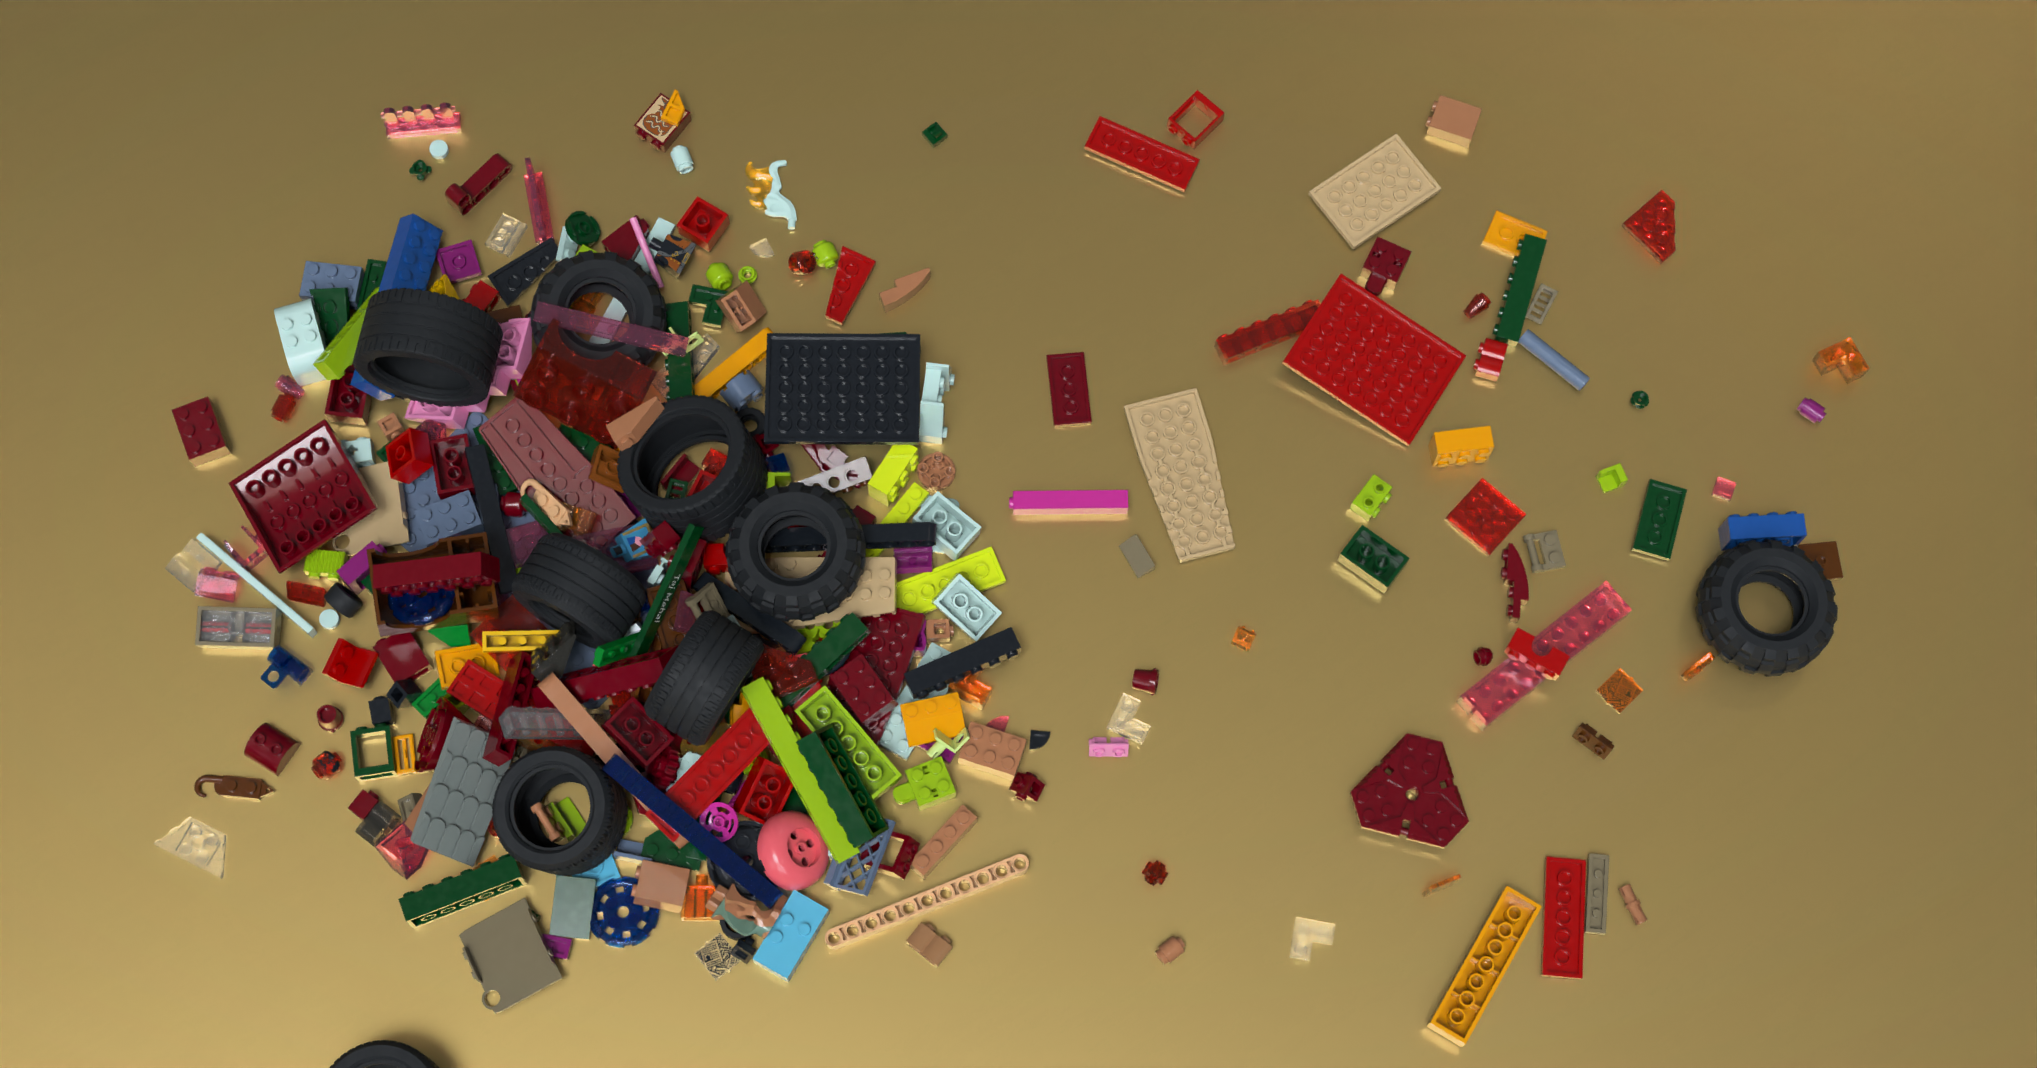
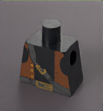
M668 234L664 242L653 237L648 247L657 251L654 261L678 279L696 244Z

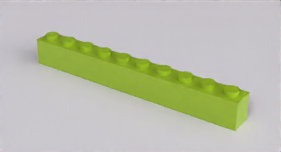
M761 677L744 686L740 691L836 864H840L859 853L858 848L861 846L859 845L854 848L847 840L846 832L839 825L834 810L828 805L827 798L824 792L820 790L816 777L809 770L805 757L799 752L796 742L801 739L797 731L793 732L791 728L792 721L788 714H783L781 710L783 705L780 699L773 696L771 692L773 687L770 681Z

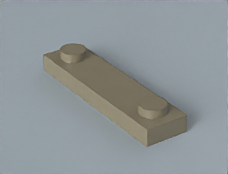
M1588 854L1584 933L1606 934L1609 855Z

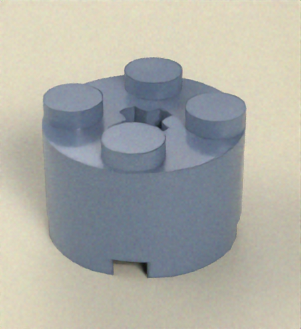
M746 370V375L742 372L726 384L727 389L725 392L723 389L720 391V395L735 412L748 408L747 404L752 400L757 402L763 397L762 392L764 388L750 370Z

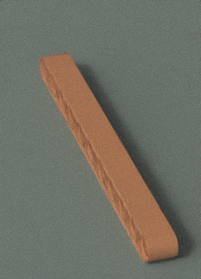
M553 672L549 674L537 686L642 807L648 811L661 796ZM687 828L674 843L681 849L695 835Z

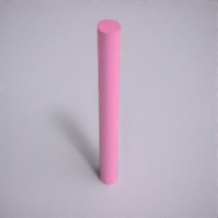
M633 217L629 220L649 270L659 285L658 288H662L664 284L637 217Z

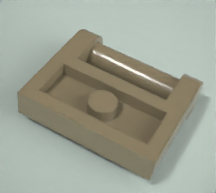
M1557 530L1523 536L1532 562V573L1565 568L1566 563ZM1535 541L1539 543L1544 564L1539 562L1534 544Z
M707 583L693 596L685 600L696 620L702 613L697 604L699 601L704 611L713 610L726 618L730 616L714 583Z

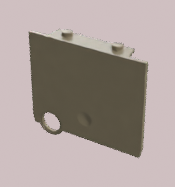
M525 897L466 929L459 935L464 945L462 948L464 952L462 954L465 960L469 962L472 969L471 974L474 980L476 979L481 983L485 991L482 995L483 1005L493 1010L495 1014L503 1012L563 978L553 958L554 954L549 949L537 924L538 919L532 913ZM490 991H497L500 995L499 1003L493 1007L488 1006L485 1002L486 995Z

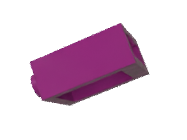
M371 541L336 571L355 595L360 594L365 589L361 581L370 574L366 549L375 548L379 552L387 553L380 543L376 545Z

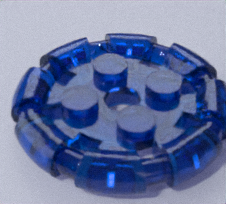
M439 589V592L436 593L427 592V595L423 598H419V595H409V593H404L402 597H391V594H388V605L390 610H393L395 618L408 625L410 623H414L415 626L426 625L434 622V619L439 616L442 617L449 611L454 603L455 591ZM435 606L436 610L429 613L428 610Z
M622 876L621 879L616 880L612 878L597 888L590 929L598 940L602 939L608 946L614 948H625V946L632 945V947L646 940L650 936L651 930L655 929L657 925L659 909L649 907V911L644 912L642 905L633 904L634 896H631L633 884L637 885V878ZM623 886L624 892L617 893L616 888ZM604 895L608 897L605 904L600 901ZM623 907L629 909V914L625 918L618 916L619 909ZM603 913L604 919L598 920L597 914ZM641 921L646 923L643 929L637 927ZM609 927L614 930L611 935L606 933ZM630 932V937L623 938V933Z

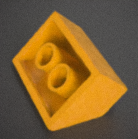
M958 692L900 705L909 748L936 742L937 740L933 732L935 728L950 739L955 738L965 728Z

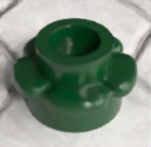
M1636 391L1632 394L1630 401L1637 409H1643L1644 406L1649 404V397L1644 391Z

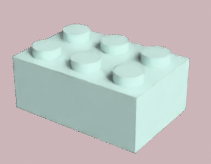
M938 491L912 519V523L932 522L937 525L935 546L952 560H957L980 535L982 528Z
M959 573L931 601L975 642L1002 614L997 607Z

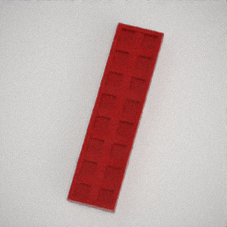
M468 659L446 693L493 722L504 681ZM530 697L528 698L518 734L519 739L535 749L548 746H564L594 756L596 752L567 720L552 711H537L534 700Z

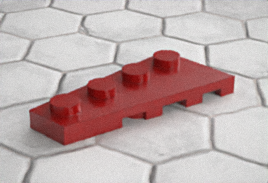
M842 246L825 314L826 319L841 326L843 325L876 265L875 260Z

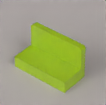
M790 472L767 473V489L775 485L777 487L788 486L792 482Z
M566 797L556 805L551 802L548 806L554 812L552 817L556 823L559 822L565 830L563 833L567 840L571 842L582 832L586 823L569 797Z

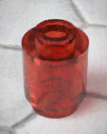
M284 393V395L279 394L271 409L272 413L270 416L284 423L286 419H289L297 404L294 401L295 398L287 393Z

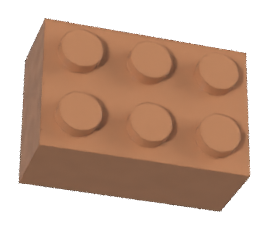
M971 721L968 728L970 738L961 748L958 763L1013 781L1017 774L1027 739Z

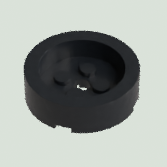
M740 821L738 829L731 839L724 842L712 841L707 854V871L715 888L720 884L729 889L734 884L742 897L754 902L768 897L778 888L764 873L766 870L762 861L758 858L757 843L763 824L755 821ZM734 823L732 824L729 832L732 831ZM719 832L716 836L723 837V834ZM744 856H750L753 859V864L745 867L742 865L741 859Z

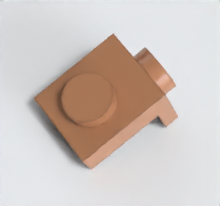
M394 412L377 421L388 441H393L405 431Z

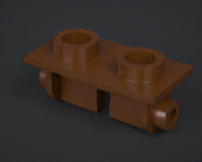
M1582 722L1572 737L1604 760L1614 748L1612 741L1603 735L1596 737L1597 731Z

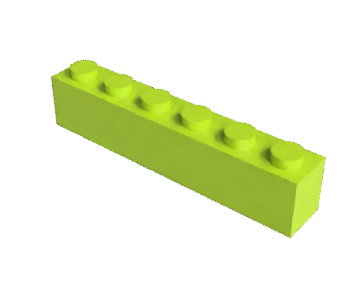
M379 287L374 289L313 363L328 381L338 380L343 377L345 369L353 364L368 302L374 294L378 293Z

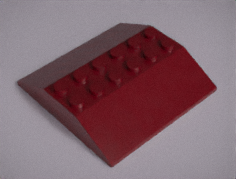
M325 419L228 483L279 574L377 509L364 477L347 449Z

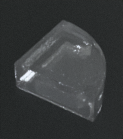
M766 238L749 245L750 250L757 256L764 258L774 256V252Z

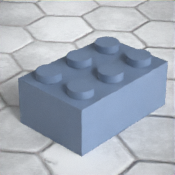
M306 261L299 296L302 301L310 298L314 301L309 289L348 287L349 309L357 310L365 272L362 267Z
M469 490L414 511L428 547L435 544L441 538L475 534L484 531L482 520Z

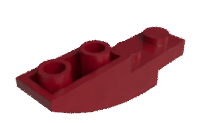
M1508 543L1507 547L1502 550V560L1505 562L1504 567L1501 568V579H1504L1503 585L1509 586L1507 598H1510V605H1507L1506 616H1509V623H1517L1520 619L1521 605L1525 606L1529 601V588L1522 559L1513 543Z

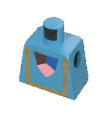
M642 519L615 538L617 545L610 548L611 555L614 558L623 555L625 562L628 563L653 557L646 553L644 546L640 542L651 531L646 519Z

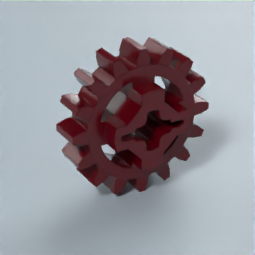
M668 746L661 752V755L655 758L654 766L651 769V775H653L652 785L654 788L666 790L667 786H670V781L673 782L675 780L676 773L680 767V762L678 761L680 756H678L679 751Z

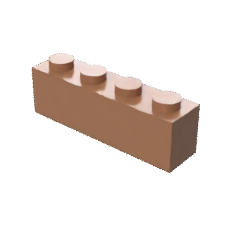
M962 804L915 855L910 868L925 880L977 823V817Z

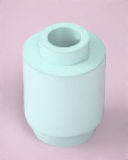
M682 145L674 147L670 155L676 170L680 174L691 172L694 163L688 148Z

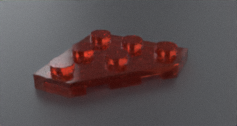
M1663 190L1658 192L1622 224V227L1660 264L1667 260L1676 250L1675 202Z
M763 644L764 651L752 671L754 681L761 677L770 681L773 687L771 692L774 697L779 699L819 681L811 661L801 659Z

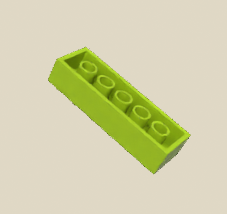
M825 685L795 710V713L812 733L832 723L874 802L903 778L902 774Z

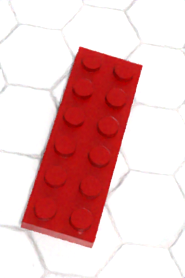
M1099 116L1084 146V149L1182 192H1185L1200 162V159L1101 116Z
M1548 856L1545 858L1541 976L1578 980L1583 978L1586 860Z

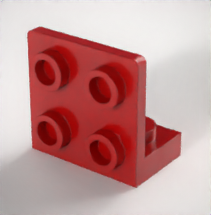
M338 638L322 674L338 683L362 689L368 680L379 653L356 647L348 641Z

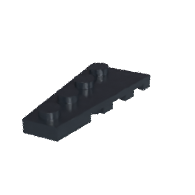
M552 237L488 275V279L494 288L499 291L507 307H510L556 261L558 246Z

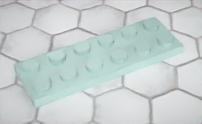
M932 642L917 668L951 652ZM953 683L948 684L944 690L938 692L934 690L927 697L914 700L906 684L897 699L899 705L891 713L879 746L907 761L915 746L910 748L908 746L900 705L946 695Z

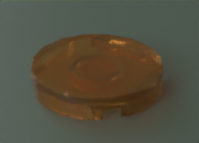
M1710 652L1681 675L1683 680L1687 682L1715 660V656Z

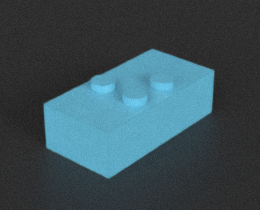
M793 890L772 929L753 957L755 964L788 983L830 914L829 909L796 890Z

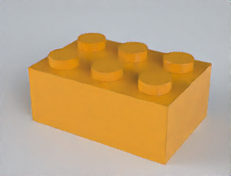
M1483 426L1434 432L1428 444L1432 466L1443 468L1455 463L1457 465H1465L1472 461H1475V463L1485 462L1494 449L1491 427Z

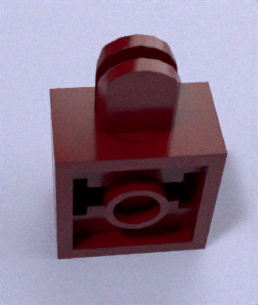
M1377 236L1360 273L1361 277L1368 279L1365 289L1376 297L1381 294L1384 287L1394 291L1412 251Z

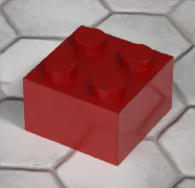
M697 196L678 222V234L710 252L729 226V215Z
M409 427L385 446L391 479L410 484L433 466L428 433Z

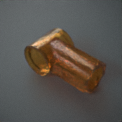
M594 292L585 294L581 298L579 297L574 301L571 312L589 321L596 310V305L605 293Z

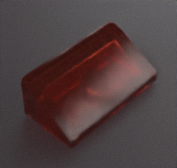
M287 581L288 600L325 607L327 601L324 595L327 591L324 588Z

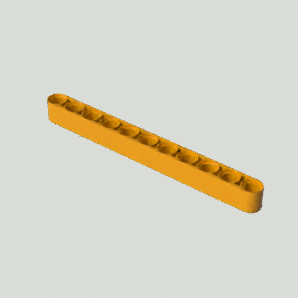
M766 327L700 380L695 385V395L716 399L722 389L723 391L727 389L726 384L742 372L745 375L746 370H751L766 357L767 333H773L771 329Z

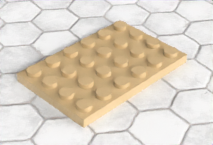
M1396 133L1310 190L1308 195L1354 250L1439 193L1441 187Z

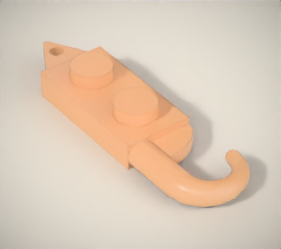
M535 479L524 481L520 488L521 496L525 494L528 486H532L536 489L533 495V502L555 525L559 527L561 525L573 526L570 516L571 510Z

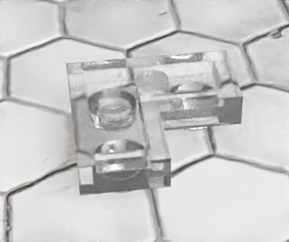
M1123 693L1107 729L1143 745L1151 726L1134 719L1141 701Z
M1296 917L1289 958L1309 961L1312 942L1332 945L1335 924Z

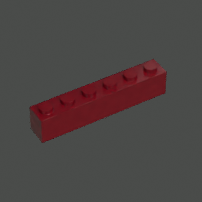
M521 651L509 661L482 757L498 767L512 759L539 659L524 651Z

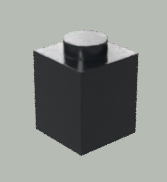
M412 679L395 681L386 696L399 709L412 707L411 704L423 692Z
M378 696L372 701H368L374 727L377 724H395L392 702L388 697Z

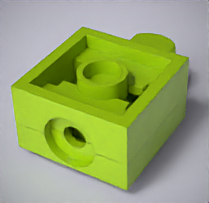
M942 756L905 770L908 782L896 786L893 790V797L896 803L903 805L915 800L919 811L956 797L955 788Z

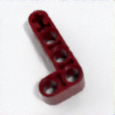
M499 153L493 155L462 186L453 183L447 188L445 192L447 202L461 215H466L511 172L513 166Z

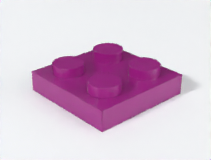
M472 240L437 250L436 255L442 275L446 274L451 284L482 275Z

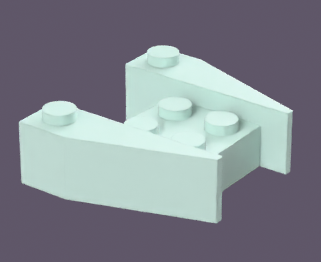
M926 362V373L920 404V442L942 444L943 438H947L948 427H944L942 395H944V391L950 390V385H954L955 374H952V367L950 365Z

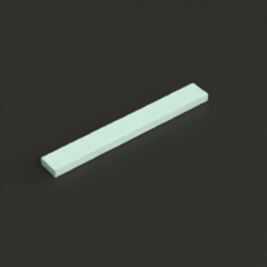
M659 217L646 239L647 245L650 244L653 237L664 242L668 234L672 235L676 228L675 224ZM649 247L652 257L654 259L657 254V251ZM640 250L634 261L639 263L641 268L649 275V267L642 250ZM613 297L589 342L596 344L612 342L627 315L626 309L616 298Z
M200 533L196 537L201 544L282 611L309 636L313 638L317 634L314 627L207 536Z

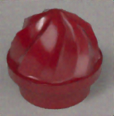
M1479 647L1473 652V658L1478 666H1487L1493 659V653L1488 648Z

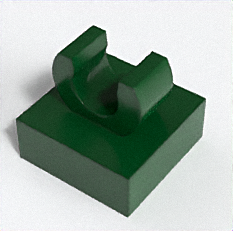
M937 122L922 131V136L933 148L948 138L947 133Z

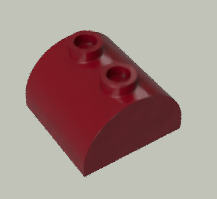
M263 723L248 740L244 755L278 777L301 743L269 723Z

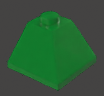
M472 623L428 630L429 633L450 647L471 645Z

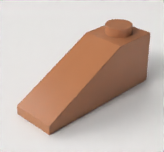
M657 396L607 424L606 427L615 444L623 451L642 438L665 408Z

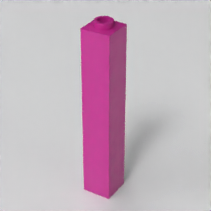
M1128 490L1013 491V497H1009V509H1013V515L1127 514Z

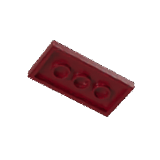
M1084 352L1046 355L1054 428L1092 424Z

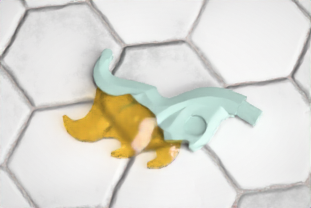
M778 160L763 169H754L752 161H750L746 165L745 172L754 186L752 188L746 186V188L757 199L755 202L749 200L750 204L756 209H767L765 214L768 216L786 218L788 229L794 230L795 222L797 221L796 211L791 201L780 194L782 186L778 175V168L786 166L787 161Z
M720 723L705 745H688L687 740H682L680 749L683 757L678 760L680 767L677 771L675 783L725 733L726 729L731 727L730 724ZM671 783L670 786H667L666 792H667L675 783Z

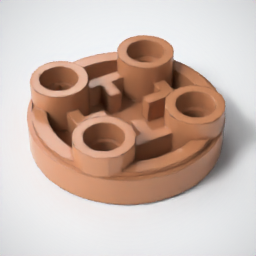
M939 451L928 454L918 464V479L929 490L940 491L946 489L954 481L955 465L948 456Z

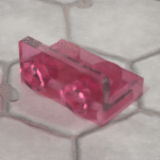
M211 567L201 568L198 573L194 595L234 603L240 576L231 571H224L223 573Z

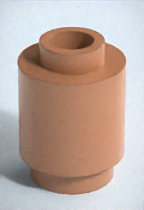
M1171 936L1157 947L1158 950L1155 951V954L1165 965L1166 963H1171L1185 952L1183 949L1185 944L1179 937Z

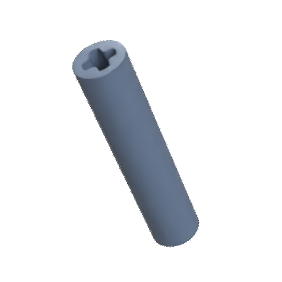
M1529 329L1520 337L1519 344L1578 391L1590 380V377Z

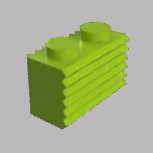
M315 550L306 556L303 571L310 579L318 580L320 577H327L328 580L339 581L341 577L336 571L348 562L349 557L346 552Z

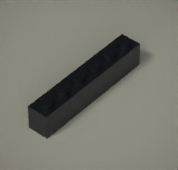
M1012 627L906 672L904 673V680L913 700L916 698L923 699L934 690L937 692L944 690L950 683L954 682L957 684L962 682L966 676L971 674L973 676L978 675L989 666L994 668L1007 658L1008 660L1015 659L1021 653V646Z

